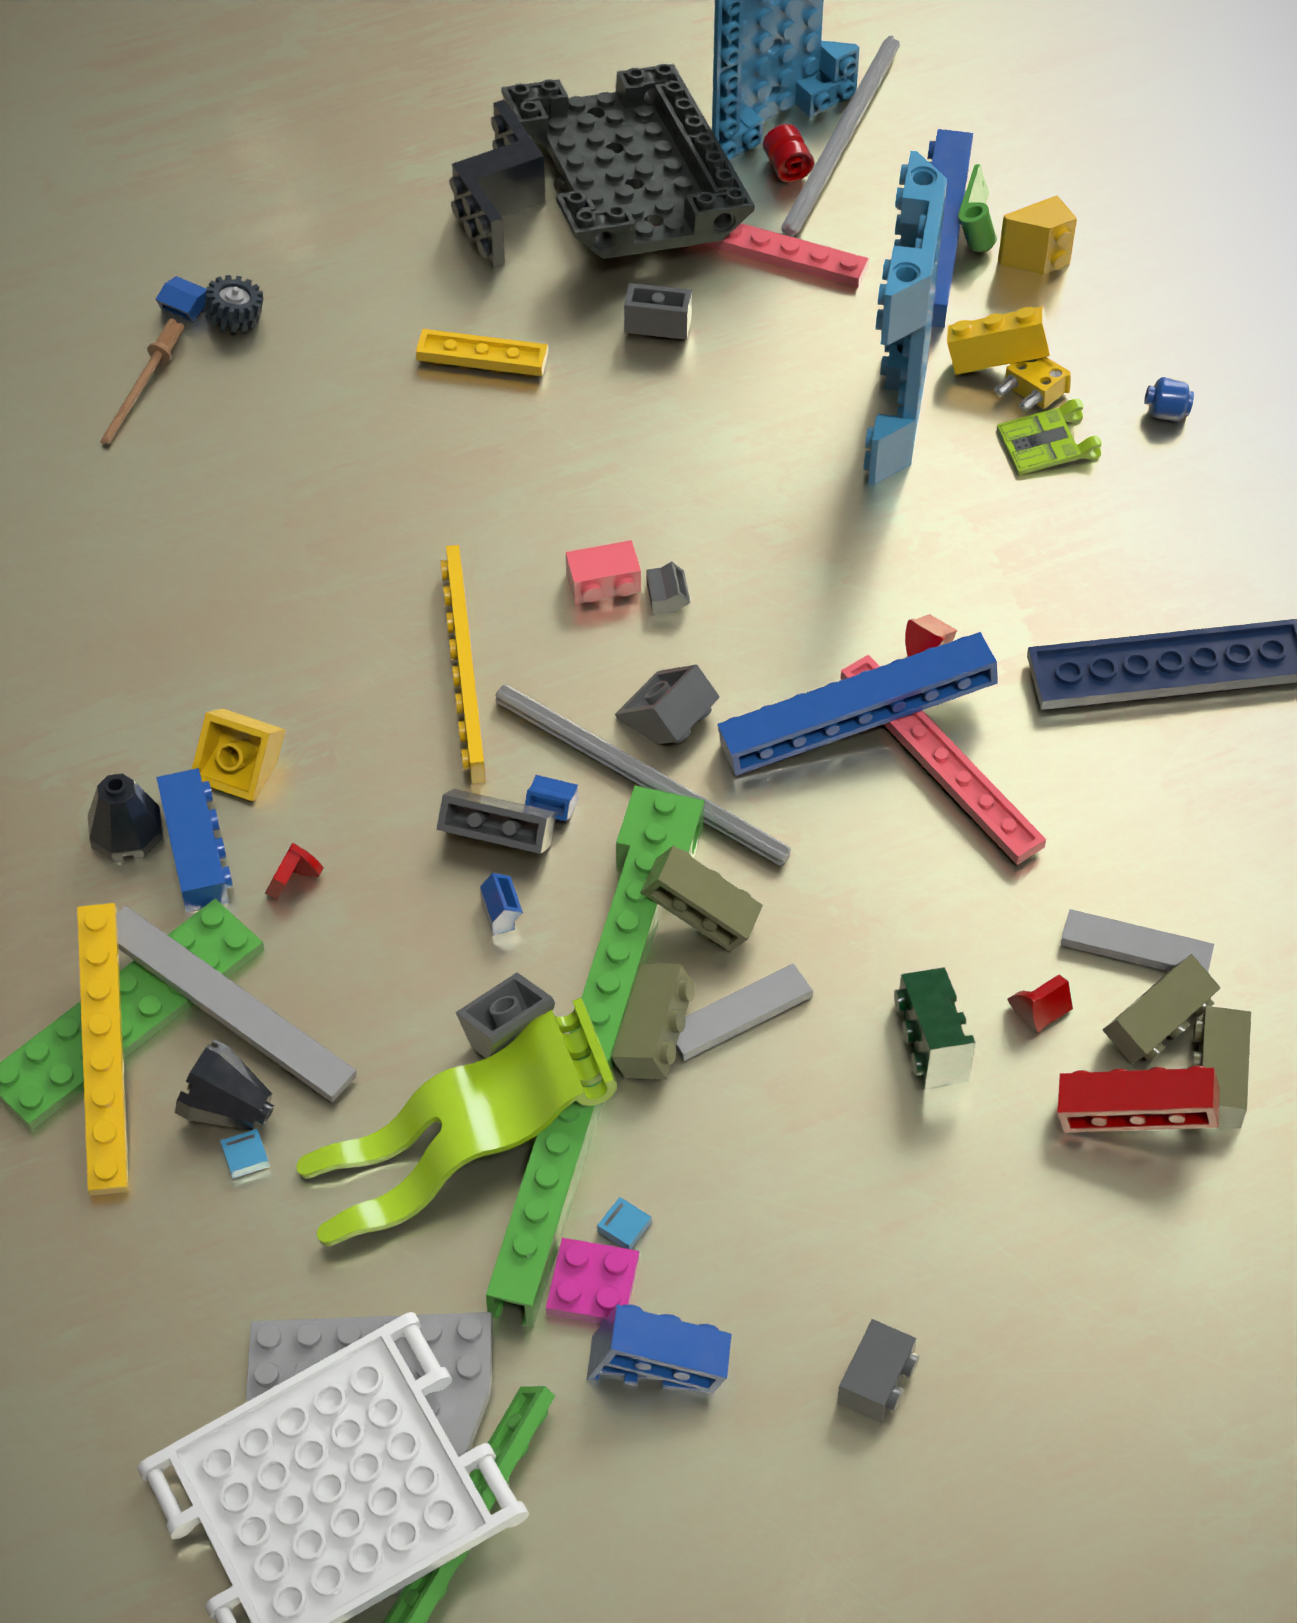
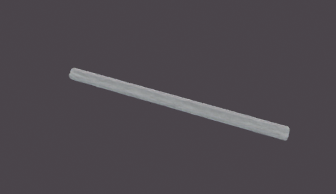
M888 36L881 44L784 220L781 230L787 233V236L794 237L795 234L799 233L900 47V41L896 40L894 36Z
M504 684L497 690L495 694L496 702L642 787L705 800L704 822L778 865H784L789 859L791 848L788 845L509 685Z

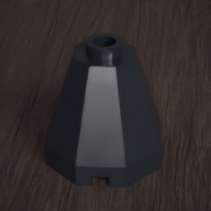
M123 773L107 775L97 785L87 815L91 848L113 862L124 861V856L133 855L134 859L145 858L164 838L160 806L133 779Z
M214 1040L211 1045L205 1047L185 1081L189 1083L187 1087L189 1093L180 1092L176 1101L175 1114L190 1121L253 1130L258 1123L263 1126L267 1123L275 1105L270 1103L272 1092L229 1046Z

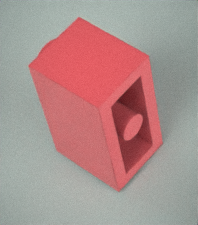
M632 540L565 552L566 575L575 604L595 602L641 592V569Z

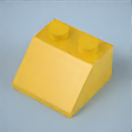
M1058 195L1004 214L998 262L1000 265L1039 274H1046L1070 265L1077 217Z
M223 708L206 712L192 769L199 768L202 782L209 781L210 787L255 801L278 763L286 729Z

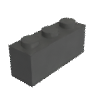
M452 789L442 796L436 830L541 854L551 846L557 812Z

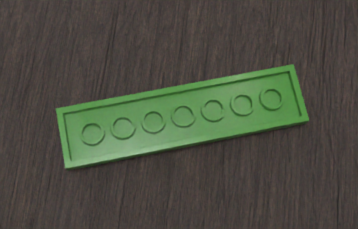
M216 899L212 900L168 934L169 937L227 978L264 951L263 941ZM132 961L120 971L123 1060L194 1005L193 1002L136 961ZM81 1001L0 1062V1101L30 1131H33L84 1091Z

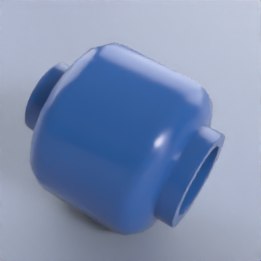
M1162 376L1156 380L1154 386L1148 385L1144 404L1149 405V413L1153 418L1179 422L1184 416L1188 417L1190 415L1195 392L1190 390V385L1184 380Z

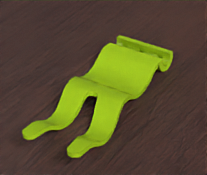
M580 997L572 1001L575 1009L569 1015L558 1017L554 1015L553 1010H550L535 1018L514 1041L496 1054L475 1063L444 1070L433 1076L414 1092L396 1117L378 1131L358 1139L333 1143L303 1155L298 1160L296 1168L300 1176L305 1179L336 1169L372 1165L391 1159L405 1151L431 1124L435 1122L442 1124L441 1131L432 1140L416 1167L395 1188L375 1199L347 1208L322 1223L317 1229V1238L321 1244L332 1246L359 1234L379 1231L401 1224L426 1207L448 1178L468 1162L481 1156L503 1152L532 1139L546 1129L564 1109L576 1100L582 1105L592 1106L610 1099L616 1092L617 1084L583 999ZM579 1028L577 1031H575V1032H573V1033L564 1034V1033L571 1032V1031H573V1030ZM588 1054H590L587 1058H585V1059H583V1060H574V1059H579V1058L585 1057V1056H587ZM600 1080H602V1081H601L598 1085H596V1086H593V1087H583V1086L593 1085V1084L599 1082Z

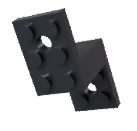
M505 100L493 103L494 116L491 117V125L495 132V140L492 141L493 150L452 163L453 177L449 179L450 187L454 194V201H451L453 214L457 219L462 220L468 237L470 239L474 238L482 258H487L493 268L505 265L502 217L546 202L544 155Z

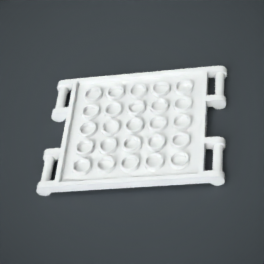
M406 1313L151 1455L138 1465L137 1468L142 1479L149 1482L168 1521L166 1528L171 1538H182L189 1534L194 1526L202 1523L233 1585L206 1603L205 1608L211 1619H216L218 1623H237L232 1610L235 1606L242 1603L251 1623H343L507 1527H515L528 1518L529 1512L522 1501L517 1502L494 1461L496 1454L490 1444H481L458 1457L427 1402L425 1396L431 1392L436 1393L447 1388L452 1382V1377L445 1367L439 1365L420 1331L421 1323L415 1313ZM400 1337L406 1338L426 1374L417 1380L414 1379L394 1343ZM172 1465L193 1505L183 1512L163 1474L165 1469ZM474 1469H480L502 1508L493 1515L490 1514L468 1475Z

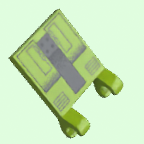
M1074 398L1058 408L997 424V430L1018 475L1077 459L1094 460L1102 456L1100 449L1102 441L1099 436H1090L1076 444L1066 422H1079L1083 419L1082 410L1084 405L1081 399Z

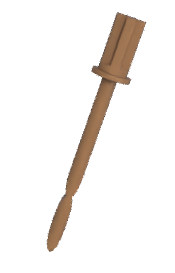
M169 319L156 342L149 344L147 352L151 358L100 441L101 444L111 443L159 362L168 363L171 360V351L185 328L182 323H177L175 319Z

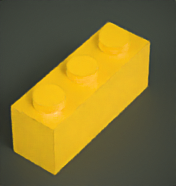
M1043 306L1035 308L1024 307L1015 312L1005 314L994 313L985 318L971 321L960 320L954 324L947 325V346L955 375L1051 356V338Z

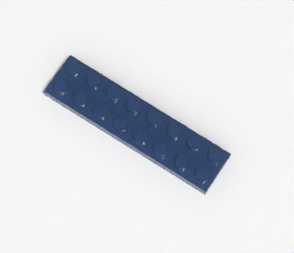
M1297 618L1028 647L1027 658L1041 710L1297 682Z

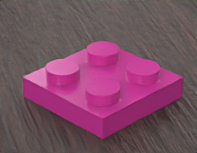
M562 1237L547 1299L546 1315L601 1325L616 1305L630 1304L640 1251Z

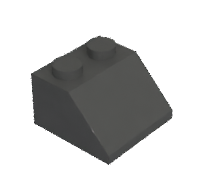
M697 664L660 670L615 713V716L619 721L656 744L670 742L677 744L690 735V728L696 722L706 718L712 712L711 706L720 696Z
M515 973L455 1013L471 1047L483 1057L488 1058L514 1041L535 1018L550 1010H554L555 1001L545 991L519 973Z

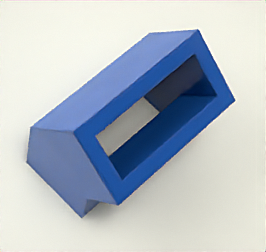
M176 276L164 284L155 300L161 309L194 323L199 313L204 310L206 288Z
M535 775L531 787L527 790L525 805L557 812L556 819L567 821L572 816L579 798L578 784Z
M492 873L480 886V895L494 936L514 931L515 921L523 911L511 876Z

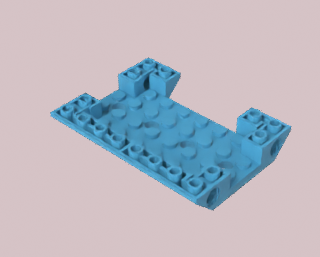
M715 0L712 131L729 160L763 143V122L774 115L796 105L811 118L841 101L849 99L856 92L860 47L853 43L821 40L824 0Z
M910 151L908 164L901 165L899 185H904V188L897 187L895 208L901 210V215L897 214L895 235H901V238L894 241L891 260L884 259L882 280H886L887 284H880L877 305H884V308L878 309L875 330H882L880 345H885L884 352L889 353V356H882L880 375L886 376L885 389L899 391L898 404L904 406L898 407L897 416L876 415L874 427L870 426L867 429L865 448H871V451L866 450L863 470L869 471V485H876L911 466L927 374L947 178L918 151Z

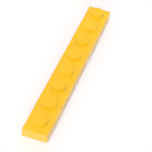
M459 545L446 546L447 560H440L442 581L449 580V586H443L445 607L452 606V612L446 613L448 633H455V639H449L451 660L458 659V666H452L454 687L461 686V693L455 694L457 715L464 714L465 720L458 721L460 742H467L468 749H461L463 771L470 770L472 784L486 783Z
M115 903L77 906L88 1192L90 1196L129 1192L117 908Z

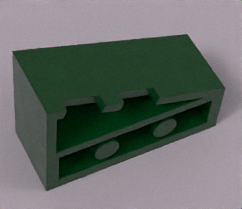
M945 967L901 974L899 989L894 990V1000L897 1011L904 1012L906 1020L903 1021L905 1041L907 1044L912 1043L915 1052L912 1053L914 1074L916 1076L921 1075L925 1089L969 1082L976 1042L973 1035H964L961 1025L966 1024V1018L963 1012H957L955 1006L957 996Z

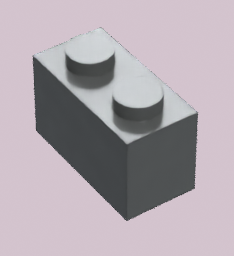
M629 283L624 303V333L687 340L692 318L691 289Z
M872 1319L839 1385L837 1404L882 1423L887 1411L895 1412L904 1391L899 1386L904 1376L911 1378L920 1357L914 1354L917 1338Z

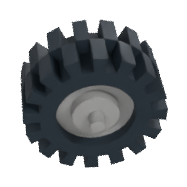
M225 275V280L221 276L217 277L215 282L212 280L206 289L204 303L206 319H212L211 324L214 326L221 324L220 329L222 330L230 327L231 332H237V328H240L242 332L247 331L248 327L253 329L256 323L260 322L264 298L263 292L259 291L260 287L257 284L251 286L252 280L246 279L245 282L241 281L242 276L236 275V279H232L231 275Z

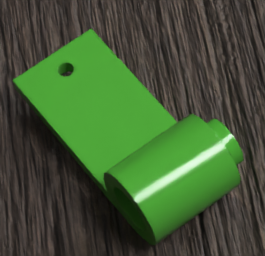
M974 164L959 211V220L968 247L973 251L986 252L997 243L998 234L989 207L986 204L989 189L980 164Z

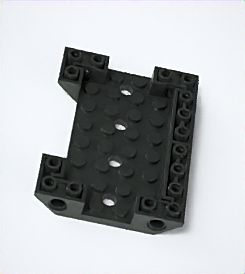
M659 64L653 67L617 71L615 92H602L589 96H573L568 98L569 96L560 79H547L542 82L518 83L513 86L501 87V93L506 103L527 133L547 148L569 193L557 194L556 201L574 237L603 259L722 241L755 210V204L674 64Z

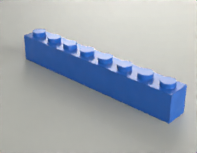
M937 129L936 140L929 141L927 159H932L930 163L947 178L932 319L933 327L945 328L961 226L959 211L966 192L974 136L972 132Z
M981 632L963 636L947 644L926 649L924 652L904 659H897L890 664L863 671L850 678L829 683L824 687L807 693L797 694L790 699L773 705H766L753 712L732 717L727 721L718 723L721 747L734 775L737 776L998 684L997 661Z

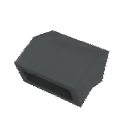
M671 561L661 568L646 569V583L652 615L675 613L691 603L685 572L678 565Z

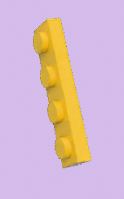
M422 329L416 348L417 361L536 376L543 375L548 356V344Z

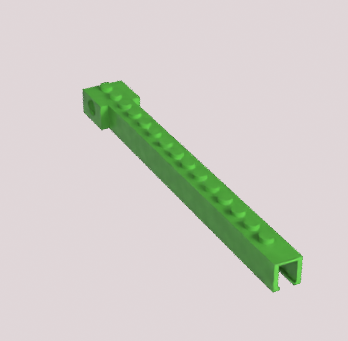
M636 785L634 786L616 841V867L621 868L622 872L581 997L612 1073L615 1067L612 1054L640 964L647 963L663 911V907L640 892L656 858L673 845L688 852L694 858L704 827L705 800ZM588 1054V1055L585 1056V1057H582V1058H579V1059H574V1060H583V1059L587 1058L590 1054ZM600 1080L599 1082H597V1083H595V1084H593V1085L583 1086V1087H593V1086H596V1085H598L602 1080ZM576 1100L564 1109L546 1129L537 1135L486 1292L487 1312L492 1313V1318L499 1319L505 1301L525 1306L522 1325L534 1327L603 1103L586 1106Z

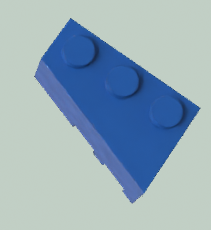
M616 1305L592 1336L586 1380L599 1381L600 1374L624 1376V1384L637 1385L638 1378L662 1380L663 1388L714 1393L727 1379L732 1333L720 1331L711 1324L696 1325L684 1322L679 1317L671 1314L657 1315L645 1312L636 1305Z

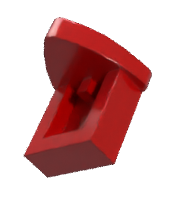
M931 614L916 619H909L905 631V646L908 657L924 652L926 649L952 642L958 630Z
M292 843L265 894L278 900L292 873L308 877H319L324 867L313 855Z
M1060 974L1032 992L1023 990L1007 998L1017 1015L1036 1033L1044 1030V1027L1073 1009L1069 981Z

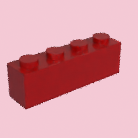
M1191 1066L1185 1069L1154 1067L1149 1070L1128 1071L1126 1069H1114L1108 1072L1077 1070L1073 1073H1060L1057 1114L1064 1133L1219 1128L1220 1086L1214 1067Z

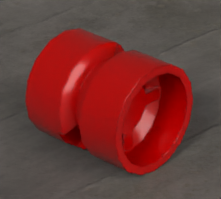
M791 124L779 125L770 130L764 137L763 149L782 181L787 183L800 181L813 170L815 164L814 157L795 126Z

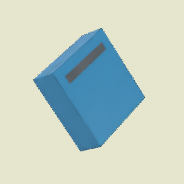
M258 1129L220 1140L232 1179L270 1167Z
M619 1197L598 1223L597 1232L622 1248L632 1249L652 1224V1217Z

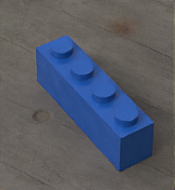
M199 768L156 777L186 912L200 910L214 899L218 900L221 904L229 903L227 889L232 888L233 883L229 866L221 867L220 860L227 857L222 837L215 838L213 832L220 830L216 809L208 810L207 803L213 802L209 781L202 782Z

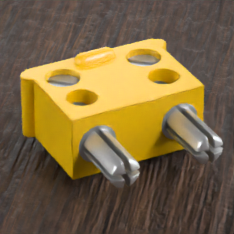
M1048 357L1012 363L1006 367L1005 380L996 386L994 391L996 395L1002 397L1012 389L1025 397L1019 402V408L1024 412L1028 411L1035 404L1045 409L1064 393H1070L1071 371Z

